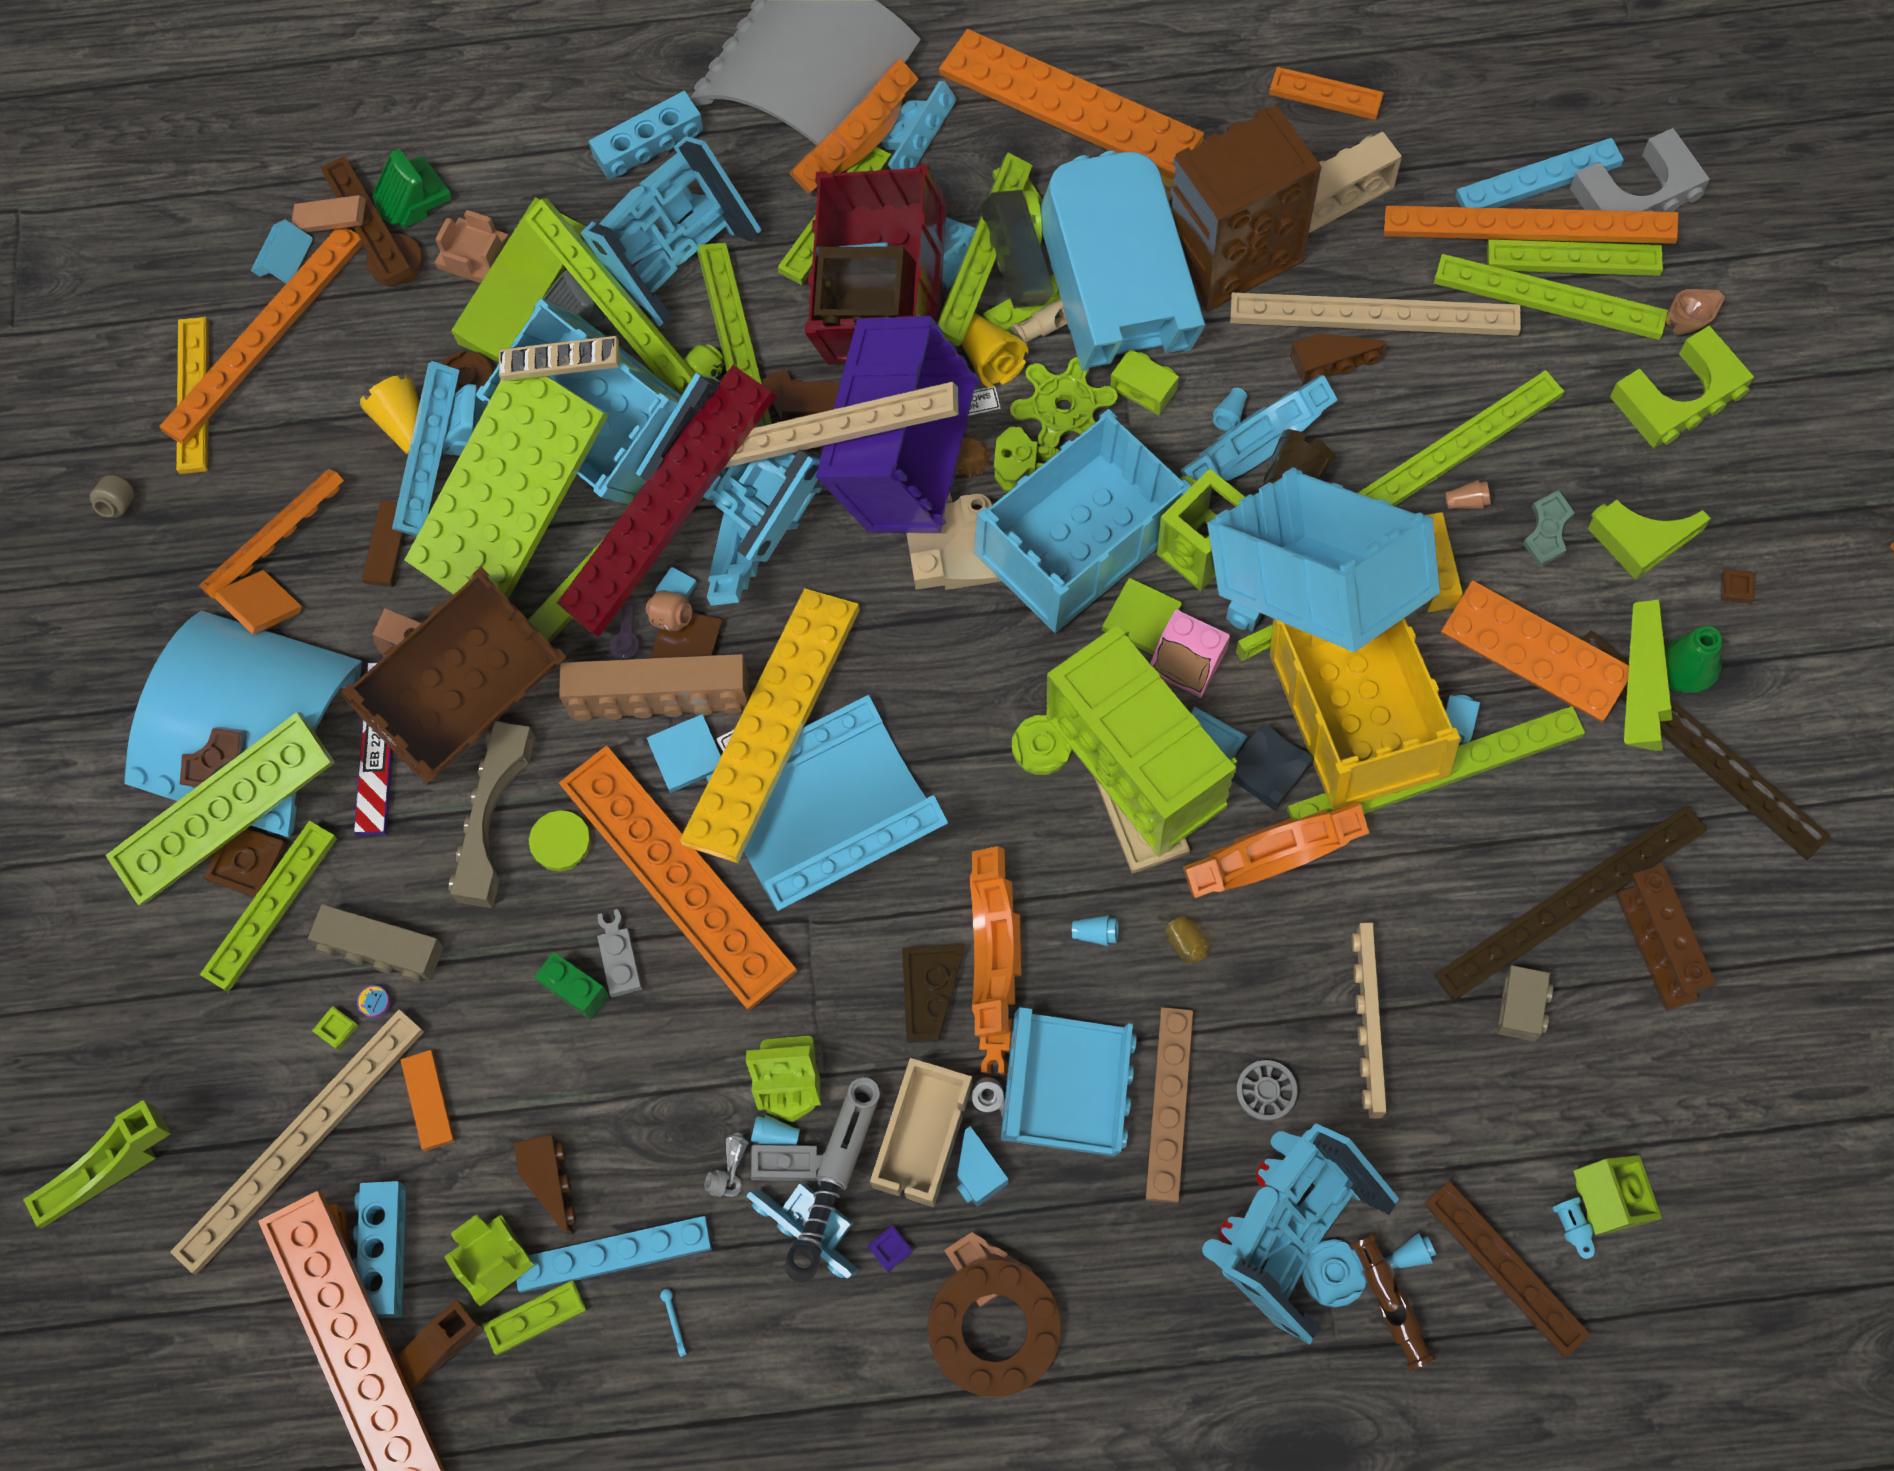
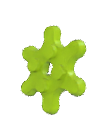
M1078 357L1071 359L1067 370L1060 375L1049 373L1045 366L1039 363L1031 364L1026 369V378L1034 385L1035 393L1028 399L1014 401L1010 407V412L1016 420L1033 419L1041 423L1042 430L1038 435L1040 447L1056 448L1060 437L1068 433L1081 435L1096 423L1093 420L1094 411L1100 408L1111 407L1117 401V392L1114 388L1110 386L1093 388L1087 384L1085 378L1089 369L1086 371L1081 370ZM1060 400H1067L1072 406L1070 410H1062L1056 408V403Z

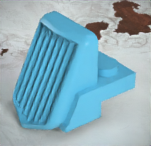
M467 384L454 394L443 443V454L461 455L488 403L483 402L475 395L476 385Z

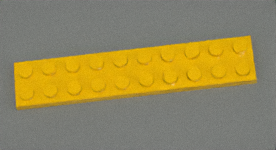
M804 588L682 834L680 841L683 846L739 863L860 611L858 603Z

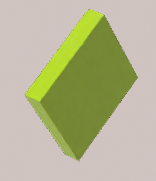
M1129 578L1106 618L1102 631L1107 632L1117 624L1122 630L1127 628L1129 630L1128 638L1134 646L1154 655L1162 633L1174 611L1181 610L1182 602Z

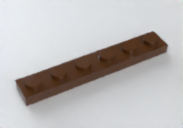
M343 156L320 167L337 198L360 195L366 199L363 223L360 226L353 227L386 285L389 287L413 275L346 157Z
M1450 1181L1424 1203V1206L1563 1358H1567L1591 1335Z

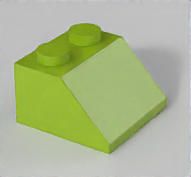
M1640 1155L1604 1159L1573 1171L1576 1177L1577 1190L1584 1200L1587 1209V1219L1589 1224H1592L1595 1235L1613 1233L1662 1219Z

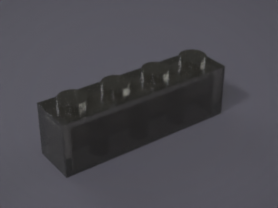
M1023 191L993 192L982 206V217L987 223L990 232V243L995 248L998 257L999 271L1003 273L1006 283V294L1011 299L1014 309L1045 305L1055 291Z

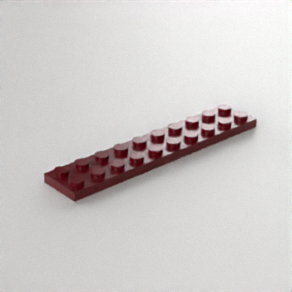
M732 365L720 381L716 392L706 401L703 408L697 412L668 451L659 469L646 481L556 604L592 634L599 637L777 396L738 367Z

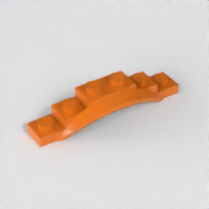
M901 58L889 67L870 92L844 120L789 172L807 194L817 187L815 183L816 172L827 171L830 174L845 171L868 155L890 132L900 114L904 94L918 80Z
M1355 802L1331 812L1322 810L1296 821L1290 818L1234 839V844L1209 852L1210 857L1183 866L1191 894L1194 898L1213 891L1222 892L1284 873L1343 847L1353 839L1369 834L1361 804Z
M995 846L972 851V872L970 874L974 932L972 1012L975 1015V1036L981 1038L1009 1033L1008 1005L1015 1004L1014 977L1021 976L1020 915L1013 912L1012 881L1005 879V849Z

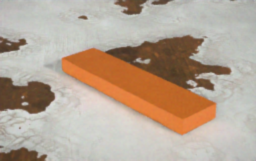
M1281 67L1276 68L1269 90V95L1373 120L1377 119L1384 94L1381 91Z

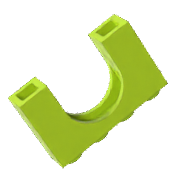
M1710 325L1686 339L1679 353L1700 378L1704 389L1703 396L1687 402L1672 400L1664 396L1641 369L1636 370L1617 382L1610 395V398L1653 449L1662 443L1665 445L1670 444L1684 429L1687 428L1689 431L1694 429L1703 421L1705 416L1708 414L1712 416L1718 414L1726 407V403L1732 399L1738 401L1750 391L1748 387L1754 376Z

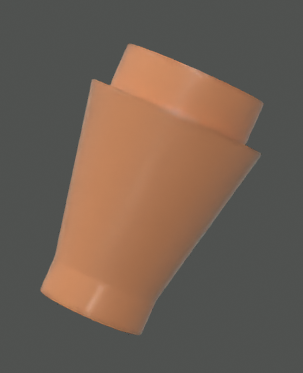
M1476 480L1452 491L1445 492L1448 509H1484V506L1491 504L1487 481L1479 482V480Z

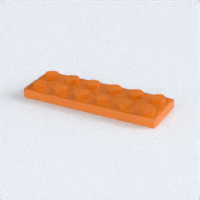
M1473 580L1441 630L1442 635L1601 723L1605 721L1628 683L1629 665Z

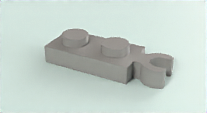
M618 909L614 910L615 920L612 923H605L602 913L598 914L597 917L599 925L606 932V934L599 935L597 938L611 997L642 990L630 931L628 928L620 930L623 924V917Z
M752 1145L751 1180L816 1181V1172L820 1168L824 1154L817 1155V1146Z

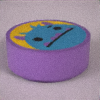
M372 985L360 992L357 998V1006L365 1016L373 1019L380 1018L388 1012L391 1006V998L382 987Z

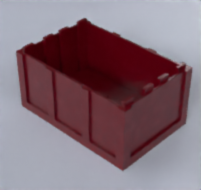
M916 165V168L847 173L828 174L827 171L816 172L815 183L818 189L816 217L812 221L814 246L812 273H809L808 285L811 289L808 322H805V334L828 365L846 364L856 320L840 319L841 326H827L823 320H818L814 316L819 247L888 242L890 246H904L916 261L913 317L931 316L937 324L941 315L947 201L928 165Z

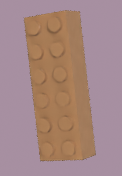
M742 654L560 663L559 697L569 716L578 721H589L592 717L617 720L622 718V716L631 715L637 718H649L653 714L678 717L682 713H694L706 716L718 711H724L727 714H739L745 709L750 699V676Z

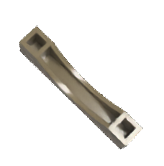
M495 721L493 730L487 733L486 757L480 761L478 769L479 784L478 787L473 789L471 795V804L473 805L471 815L467 816L464 822V833L466 835L463 845H459L456 853L457 870L455 874L451 875L449 880V892H451V896L457 903L488 908L494 907L500 877L493 865L490 854L489 830L491 817L497 801L507 785L530 763L536 736L528 726Z

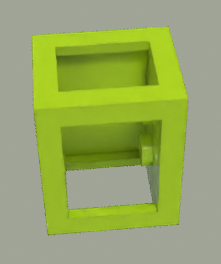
M1210 468L1197 481L1193 480L1190 476H1182L1180 478L1181 481L1185 480L1191 487L1161 516L1157 555L1200 591L1216 577L1210 537L1208 536L1205 539L1197 532L1204 523L1207 524L1217 516L1209 509L1211 490L1213 488L1235 507L1240 505L1239 501L1245 498V496Z

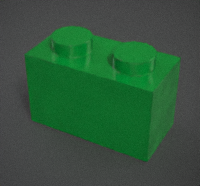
M554 952L534 976L543 988L589 1020L593 1018L609 997V994L602 985Z

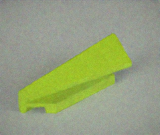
M1658 599L1635 602L1633 604L1624 743L1638 748L1663 751L1660 721L1672 720Z

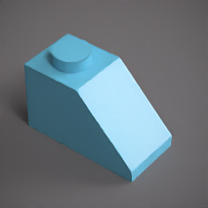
M971 1126L968 1127L964 1133L957 1175L960 1185L957 1186V1189L967 1203L973 1200L978 1207L1009 1185V1181Z

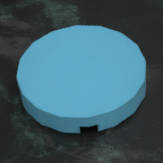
M1332 1239L1318 1243L1307 1254L1309 1260L1301 1273L1303 1287L1309 1296L1321 1305L1333 1308L1347 1306L1360 1297L1366 1286V1280L1361 1272L1363 1267L1355 1250H1351L1349 1244Z

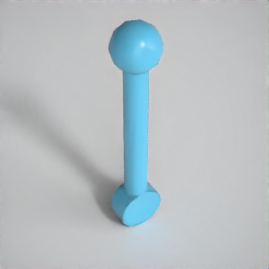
M664 1289L660 1294V1298L666 1304L678 1353L682 1357L687 1355V1351L671 1301L673 1293L670 1289Z

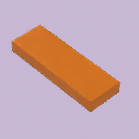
M429 1050L400 1059L422 1150L428 1151L455 1142L434 1052Z

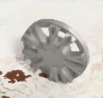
M1262 1060L1252 1063L1244 1069L1237 1082V1098L1241 1107L1248 1115L1257 1120L1273 1121L1284 1117L1293 1108L1297 1099V1084L1294 1076L1285 1066L1275 1061ZM1262 1066H1266L1267 1077L1262 1078ZM1273 1067L1283 1072L1277 1080L1271 1078L1270 1075ZM1254 1070L1259 1080L1252 1082L1246 1075ZM1289 1079L1290 1084L1280 1088L1278 1083ZM1242 1084L1254 1086V1091L1242 1089ZM1280 1092H1292L1291 1100L1282 1099ZM1253 1095L1255 1101L1247 1105L1243 1096ZM1278 1100L1285 1109L1281 1111L1274 1102ZM1260 1102L1263 1105L1257 1113L1253 1109L1256 1103ZM1271 1105L1275 1114L1264 1115V1107Z

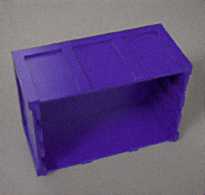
M931 316L857 319L834 409L953 382L958 387V415L824 445L816 478L868 533H941L943 525L946 524L943 518L950 488L953 486L955 478L954 471L963 434H965L967 428V418L974 389L977 387V384H980V379L974 372L970 371L967 367L968 363L962 356L956 353L957 349L952 342L946 340L943 336L944 332Z

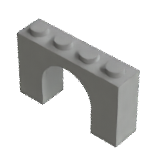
M1671 128L1650 138L1642 154L1661 183V190L1648 196H1636L1623 191L1616 185L1601 162L1576 172L1570 190L1584 210L1674 212L1680 205L1688 201L1693 203L1699 200L1704 195L1710 179L1674 128Z

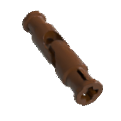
M1374 1233L1350 1244L1349 1247L1351 1250H1355L1363 1267L1361 1272L1368 1287L1379 1297L1377 1298L1378 1307L1395 1343L1401 1345L1409 1362L1407 1364L1408 1370H1414L1435 1360L1436 1357L1434 1353L1429 1352L1421 1336L1423 1330L1408 1299L1400 1289H1397L1396 1275L1389 1260L1384 1259L1376 1243L1377 1235ZM1404 1305L1406 1320L1402 1322L1394 1321L1387 1312L1395 1311L1399 1306Z

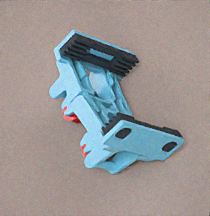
M685 136L674 146L677 154L639 184L640 186L632 189L599 224L591 222L581 232L586 245L656 326H661L671 314L654 292L678 269L676 266L685 262L698 250L699 245L706 244L724 227H726L731 235L745 240L748 239V241H751L761 231L758 223L707 143ZM696 179L706 195L692 194L687 186ZM689 211L693 212L684 221L677 224ZM642 259L635 267H632L633 263Z
M695 373L636 471L638 476L647 481L659 469L665 459L664 457L697 412L703 408L706 401L716 392L719 387V380L713 376ZM758 422L754 428L761 427L763 425H761ZM799 449L798 452L724 468L704 494V498L712 500L714 505L748 531L737 549L748 560L767 562L786 530L797 529L800 525L799 519L812 498L822 490V486L817 483L818 479L816 478L821 458L817 452ZM755 495L758 499H760L762 502H764V503H765L766 505H768L769 507L767 508L766 506H764L761 502H759V501H758L756 498H754L753 496Z
M1317 1123L1310 1130H1307L1302 1137L1291 1135L1284 1131H1279L1272 1136L1271 1145L1276 1151L1285 1155L1284 1160L1271 1158L1266 1159L1259 1165L1256 1171V1180L1263 1188L1256 1193L1245 1218L1232 1216L1226 1219L1219 1230V1237L1222 1242L1210 1239L1202 1247L1203 1254L1222 1269L1223 1275L1232 1281L1278 1328L1309 1345L1320 1327L1308 1314L1297 1310L1288 1301L1309 1260L1307 1254L1316 1247L1351 1197L1358 1201L1361 1200L1363 1203H1367L1369 1206H1373L1387 1215H1390L1399 1200L1351 1139ZM1312 1183L1315 1188L1303 1203L1297 1206L1301 1197ZM1269 1258L1264 1270L1261 1269L1264 1261Z

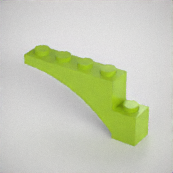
M142 1100L114 1117L115 1122L85 1155L45 1186L24 1198L23 1200L36 1226L39 1228L47 1226L156 1159L151 1146L171 1135L158 1108Z

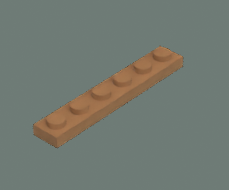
M1161 1007L1146 1200L1177 1204L1179 1202L1193 1018L1192 1010Z

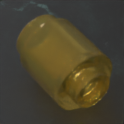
M1181 916L1167 925L1165 928V932L1168 934L1166 938L1183 963L1191 962V964H1196L1207 956L1206 950L1209 948V944L1192 920L1188 921L1186 916Z

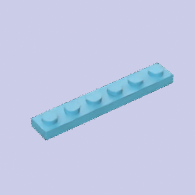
M1609 138L1459 188L1455 196L1461 207L1498 208L1570 184L1576 172L1598 162H1601L1606 171L1622 166L1624 159L1613 139Z
M434 361L428 363L392 526L393 530L413 536L418 535L428 517L459 375L458 369Z
M702 1216L528 1255L535 1266L516 1279L518 1292L523 1293L567 1283L571 1280L576 1281L712 1250L707 1218Z

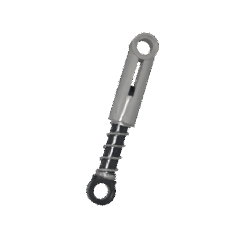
M857 1078L848 1088L816 1176L820 1187L818 1192L813 1194L814 1203L808 1208L810 1213L808 1219L803 1222L805 1228L788 1251L785 1270L790 1279L795 1282L803 1283L811 1280L818 1270L822 1253L821 1239H825L823 1233L826 1225H830L828 1220L831 1211H835L833 1206L836 1197H840L838 1194L839 1190L847 1189L879 1100V1087L875 1081L869 1078ZM864 1093L870 1098V1101L861 1103L856 1100L854 1095ZM852 1116H854L858 1120L851 1139H844ZM805 1256L811 1261V1265L807 1268H800L795 1264L794 1258Z

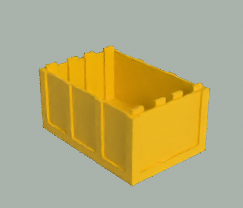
M1273 618L1270 658L1308 752L1314 757L1313 764L1332 811L1355 802H1365L1442 779L1451 774L1460 736L1456 727L1452 728L1438 696L1439 688L1435 679L1431 680L1415 643L1416 635L1412 626L1408 627L1405 618L1356 652L1347 650Z

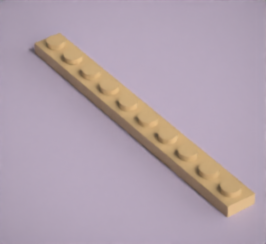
M1233 292L1231 294L1230 323L1512 336H1518L1521 330L1520 305Z
M953 382L753 428L724 468L797 452L799 449H811L958 415V387Z
M398 1010L170 1253L192 1274L197 1275L424 1031L402 1011Z

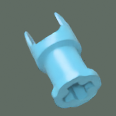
M1580 1197L1552 1207L1553 1212L1558 1213L1566 1231L1563 1234L1565 1240L1576 1246L1581 1257L1586 1259L1593 1257L1595 1248L1591 1238L1594 1229L1592 1224L1587 1223L1579 1204L1582 1201ZM1569 1211L1572 1212L1577 1225L1573 1224L1568 1213ZM1588 1247L1590 1250L1589 1252H1584L1583 1249Z

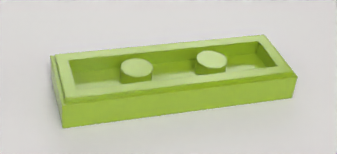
M571 1280L482 1325L494 1354L498 1356L587 1312V1309L575 1281Z

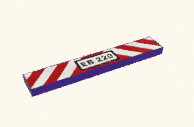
M378 662L368 663L367 672ZM364 720L362 725L354 834L356 836L387 835L393 750Z

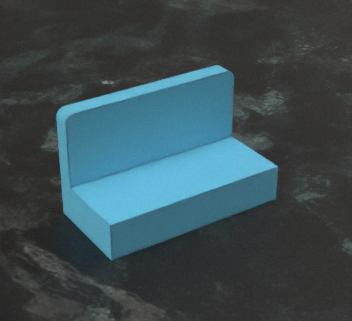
M286 219L274 224L251 271L259 277L271 273L287 284L297 273L313 240L312 237Z

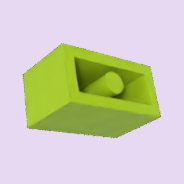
M1129 349L1112 372L1110 387L1159 416L1176 393L1179 376L1171 368L1156 364L1146 354L1142 352L1137 353Z

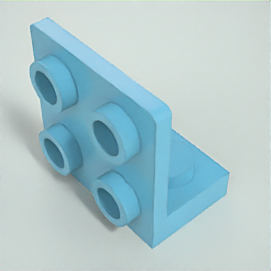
M947 217L942 287L949 289L954 283L975 228Z

